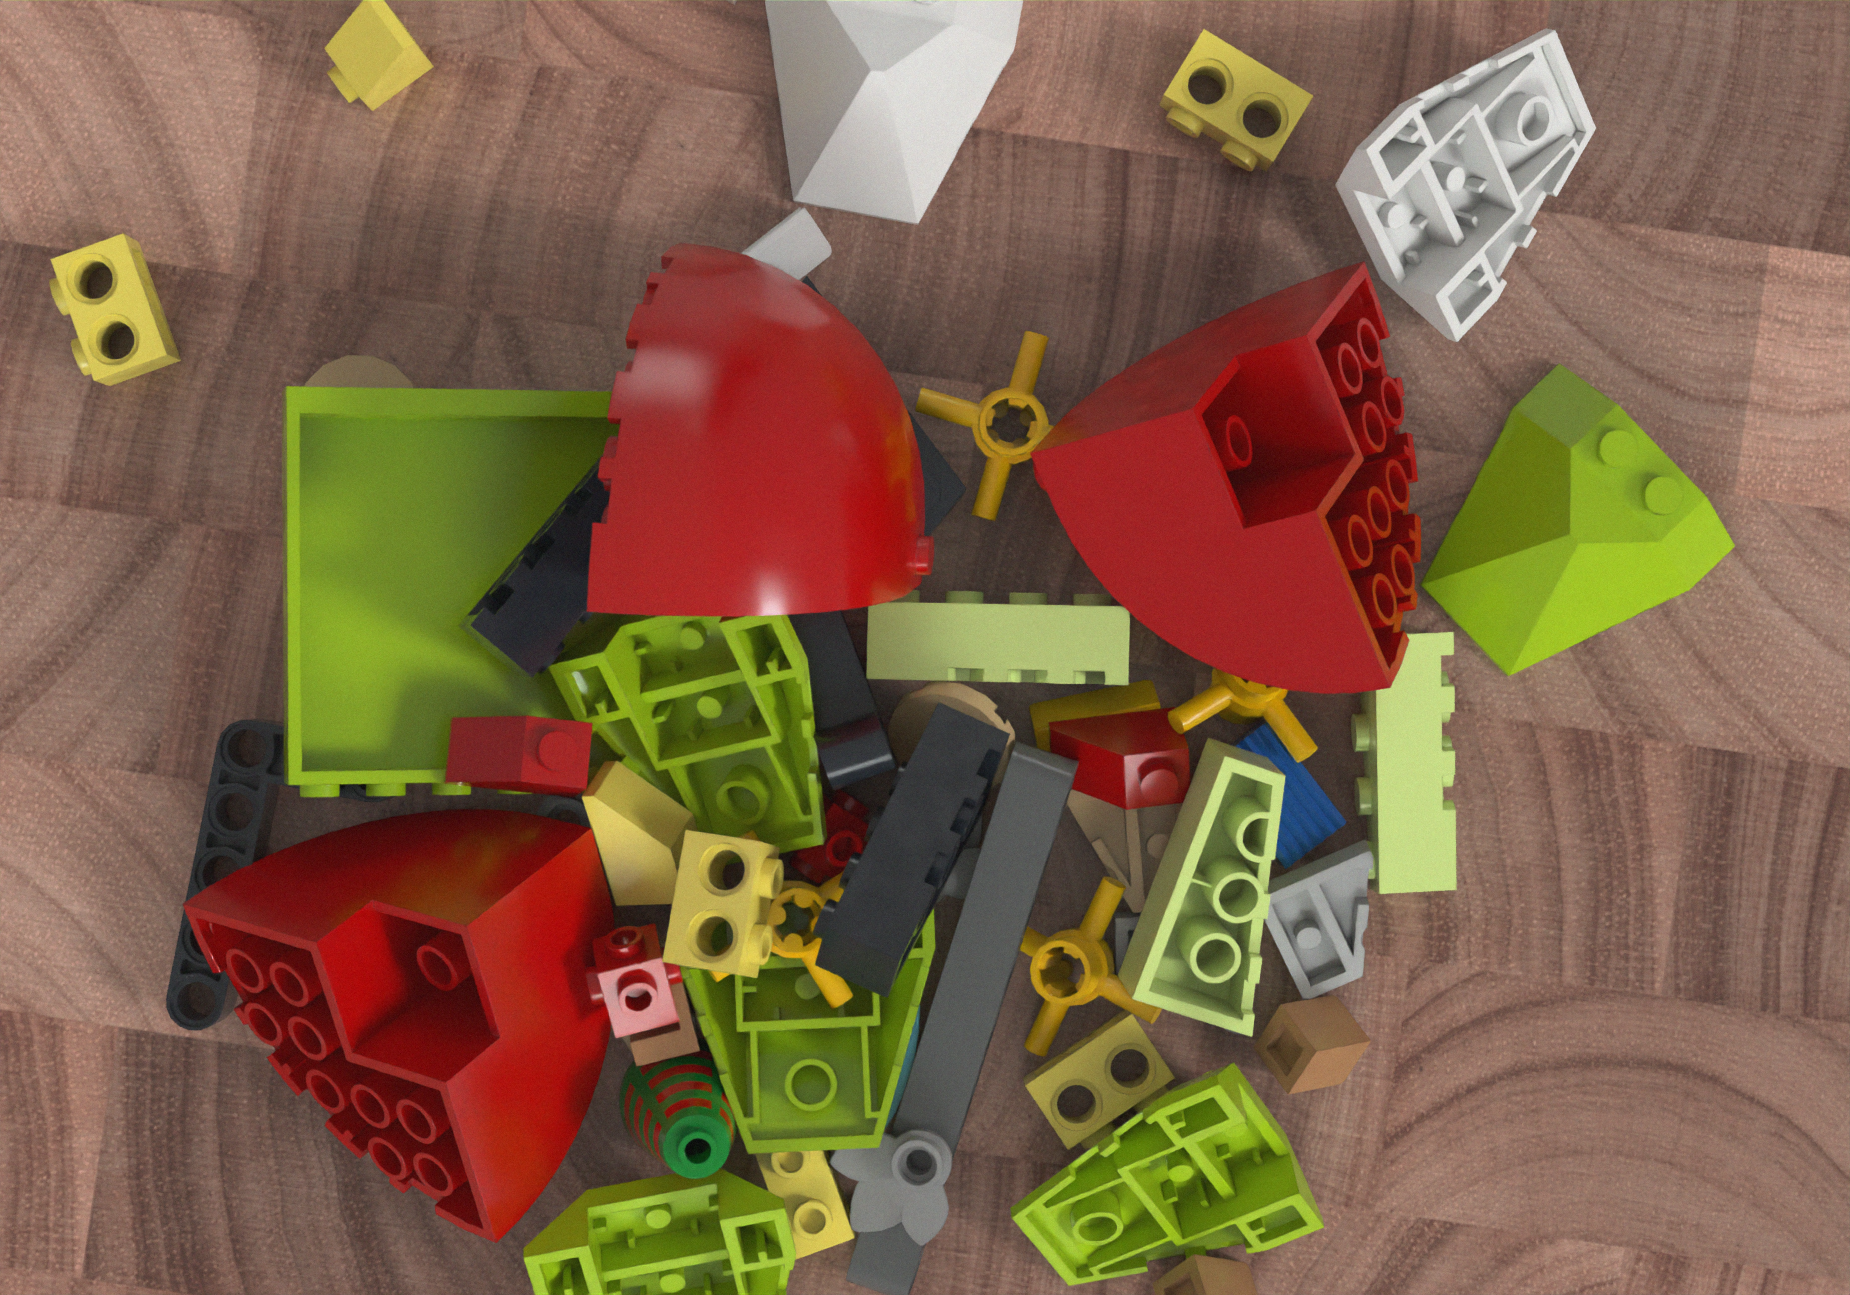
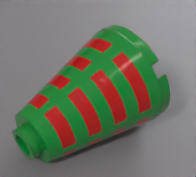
M699 1038L700 1051L637 1067L635 1060H633L624 1074L619 1091V1107L622 1122L634 1143L677 1174L692 1179L710 1176L722 1167L739 1131L707 1040Z

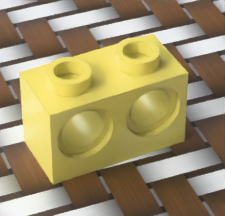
M1203 29L1165 91L1159 106L1169 112L1165 119L1181 132L1194 138H1198L1201 132L1221 143L1223 146L1220 153L1235 165L1248 171H1253L1257 165L1267 171L1309 105L1313 95ZM1199 75L1212 77L1220 85L1221 99L1213 104L1197 102L1189 92V80ZM1253 108L1266 110L1274 118L1276 125L1275 133L1266 138L1251 135L1243 124V114Z
M122 233L50 259L57 276L49 280L51 293L62 315L70 314L78 338L71 340V347L75 360L85 376L92 374L94 381L112 386L181 361L143 252L137 240ZM100 267H108L112 273V286L104 296L92 299L87 290L88 278L94 270ZM129 326L134 335L133 348L125 357L114 359L108 348L110 336L118 328Z
M685 830L662 962L758 978L759 966L766 964L772 948V928L770 925H767L771 899L778 897L783 884L784 865L782 860L778 859L780 848L762 841ZM740 856L745 866L743 879L736 887L728 890L723 882V869L730 859ZM728 921L733 930V941L730 948L718 956L712 948V933L720 923Z
M1125 1009L1023 1077L1025 1087L1068 1150L1079 1142L1084 1149L1096 1145L1116 1129L1112 1120L1131 1107H1134L1137 1113L1141 1112L1167 1093L1168 1089L1165 1085L1175 1079L1133 1014ZM1127 1049L1141 1052L1145 1056L1146 1065L1143 1073L1137 1079L1121 1081L1111 1074L1112 1060L1119 1052ZM1073 1085L1084 1086L1093 1093V1102L1090 1109L1085 1114L1077 1117L1067 1116L1057 1107L1061 1092Z
M829 1150L755 1154L768 1191L784 1199L796 1248L795 1260L855 1238V1231L851 1229L850 1206L837 1170L830 1164L832 1157Z

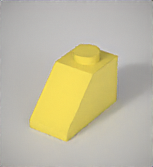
M363 0L324 48L336 64L327 71V74L349 103L360 97L372 111L434 67L385 0Z
M605 761L581 797L616 906L672 904L685 830L698 832L693 813L620 762Z

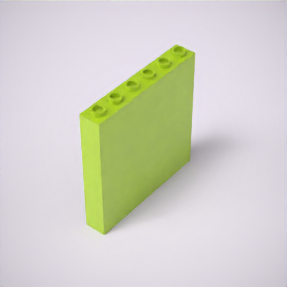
M286 386L282 391L284 783L287 785H300V797H339L340 784H366V796H405L406 783H432V795H470L471 787L444 784L452 717L527 715L575 721L549 668L541 675L537 672L534 677L518 676L458 625L603 454L609 436H618L620 424H610L607 418L612 391ZM594 612L584 624L577 621L562 640L566 645L560 654L628 614ZM596 731L591 735L587 788L605 761L619 762L621 759ZM497 790V794H534L516 791Z

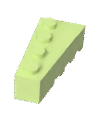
M913 590L899 599L868 606L866 679L1128 685L1130 612L1123 606H1111V595L1073 594V605H1047V593L1013 592L1009 593V604H983L984 592L945 591V603H920V590Z
M1454 632L1407 634L1409 638L1407 650L1391 688L1361 692V713L1352 714L1351 717L1354 752H1363L1364 777L1355 778V806L1358 816L1367 815L1368 841L1366 842L1373 856V869H1369L1368 879H1370V890L1379 894L1457 890L1456 808L1453 800H1444L1443 787H1452L1454 783L1455 750L1450 736H1442V723H1448L1451 712H1455V687L1453 683H1449L1447 672L1441 671V655H1454Z
M1211 738L1207 739L1117 975L1133 1000L1250 1037L1253 1035L1255 1014L1252 1011L1255 985L1260 981L1262 957L1259 953L1264 919L1268 918L1271 896L1268 892L1271 860H1274L1276 855L1286 777L1267 757Z

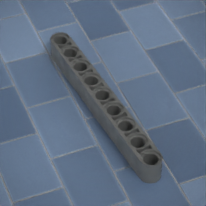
M1018 741L1015 744L891 1132L892 1136L898 1137L911 1129L922 1128L931 1130L946 1141L952 1153V1161L1079 764L1077 760ZM914 1150L909 1154V1161L915 1169L924 1171L931 1168L932 1159L927 1152ZM902 1222L882 1231L860 1232L848 1268L846 1281L885 1295H909L926 1244L923 1246L918 1245L906 1232Z

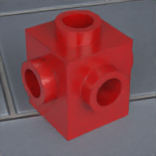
M837 789L832 797L822 791L827 839L824 844L792 851L794 854L788 861L796 870L819 884L825 875L834 878L843 872L853 852L856 851L863 854L868 844L864 841V837L870 822L864 817L870 809L842 789Z
M655 923L641 927H620L611 931L606 936L592 939L596 965L584 968L587 985L594 1006L606 1003L615 1038L680 1022L671 988L672 985L683 983L680 965L662 962L665 947L661 946Z

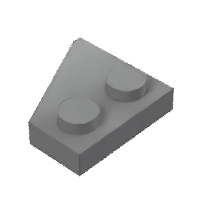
M1366 839L1269 881L1268 892L1271 896L1268 918L1264 920L1303 1000L1314 998L1363 977L1365 958L1363 932L1367 928L1369 902L1367 900L1369 869H1373V856Z

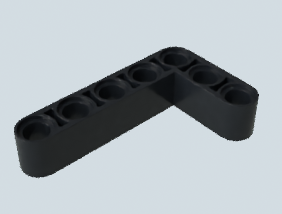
M842 610L787 615L808 659L814 721L817 731L814 734V740L833 790L896 768L897 760L895 754L891 749L886 729Z
M267 719L239 720L230 724L221 733L217 742L186 901L216 883L214 866L221 856L232 858L240 869L266 857L280 785L300 789V785H287L284 783V723ZM249 730L258 732L266 743V754L263 760L255 766L246 763L239 753L240 739ZM340 784L339 797L363 802H381L396 797L366 796V784ZM234 793L245 795L253 806L252 820L245 828L235 826L226 814V805ZM184 909L166 995V1008L170 1018L178 1026L187 1030H203L224 1020L233 1011L237 1002L238 992L225 970L221 973H212ZM195 982L207 985L214 993L215 1007L210 1015L196 1012L189 1002V990Z

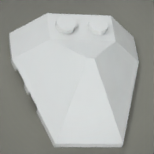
M765 0L793 202L918 225L954 161L972 124L981 112L989 93L1014 52L1023 0Z
M1545 28L1399 104L1355 149L1335 184L1381 280L1449 340L1458 342L1498 300L1507 284L1500 276L1517 246L1528 248L1537 232L1536 229L1529 225L1546 196L1557 197L1596 129L1556 31Z

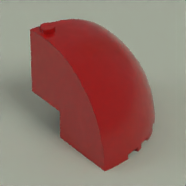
M682 242L671 246L661 256L662 269L667 270L665 273H650L646 281L647 290L644 294L642 304H636L625 338L627 349H636L634 360L628 361L624 372H616L607 418L610 424H620L618 436H609L607 439L603 457L600 458L598 478L600 481H603L605 490L610 492L609 505L606 506L603 512L601 523L592 524L587 612L656 616L790 615L873 606L899 599L911 593L922 583V575H931L934 538L933 536H924V478L920 451L912 422L899 390L878 354L861 332L833 304L808 285L779 268L750 256L714 246Z
M1365 261L1328 272L1265 296L1214 319L1157 349L1085 397L1050 430L1030 453L1037 483L1044 491H1047L1067 535L1089 569L1123 607L1168 643L1193 658L1225 673L1258 684L1281 689L1335 694L1361 693L1391 688L1402 665L1409 643V638L1405 631H1400L1403 613L1416 610L1418 593L1414 589L1415 573L1413 563L1421 562V518L1416 513L1408 514L1410 500L1409 484L1418 482L1413 436L1408 432L1401 434L1399 432V425L1402 424L1404 419L1402 397L1405 396L1401 377L1392 378L1387 374L1379 340L1390 337Z
M491 809L444 810L395 816L333 831L275 852L253 862L252 865L233 872L183 903L197 942L212 973H221L225 970L243 1001L233 1010L243 1025L248 1024L261 1041L275 1048V1051L266 1058L292 1091L299 1096L308 1090L313 1098L331 1115L324 1126L359 1159L369 1152L376 1166L386 1176L390 1177L389 1183L404 1194L412 1186L416 1187L437 1201L435 1204L436 1215L468 1232L497 1243L538 1199L562 1163L591 1103L609 1043L612 1024L606 1003L593 1005L584 970L585 967L596 965L592 939L606 936L615 930L607 882L592 828L533 814Z

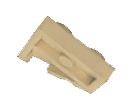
M1071 789L1067 806L1111 878L1122 882L1126 886L1123 898L1133 913L1142 912L1183 803L1126 810Z

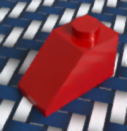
M1175 707L1048 722L1050 752L1079 761L1072 790L1130 810L1183 803L1190 786L1189 747L1184 733H1177L1168 720V712L1175 709Z
M527 715L452 717L444 784L575 798L587 789L593 723Z

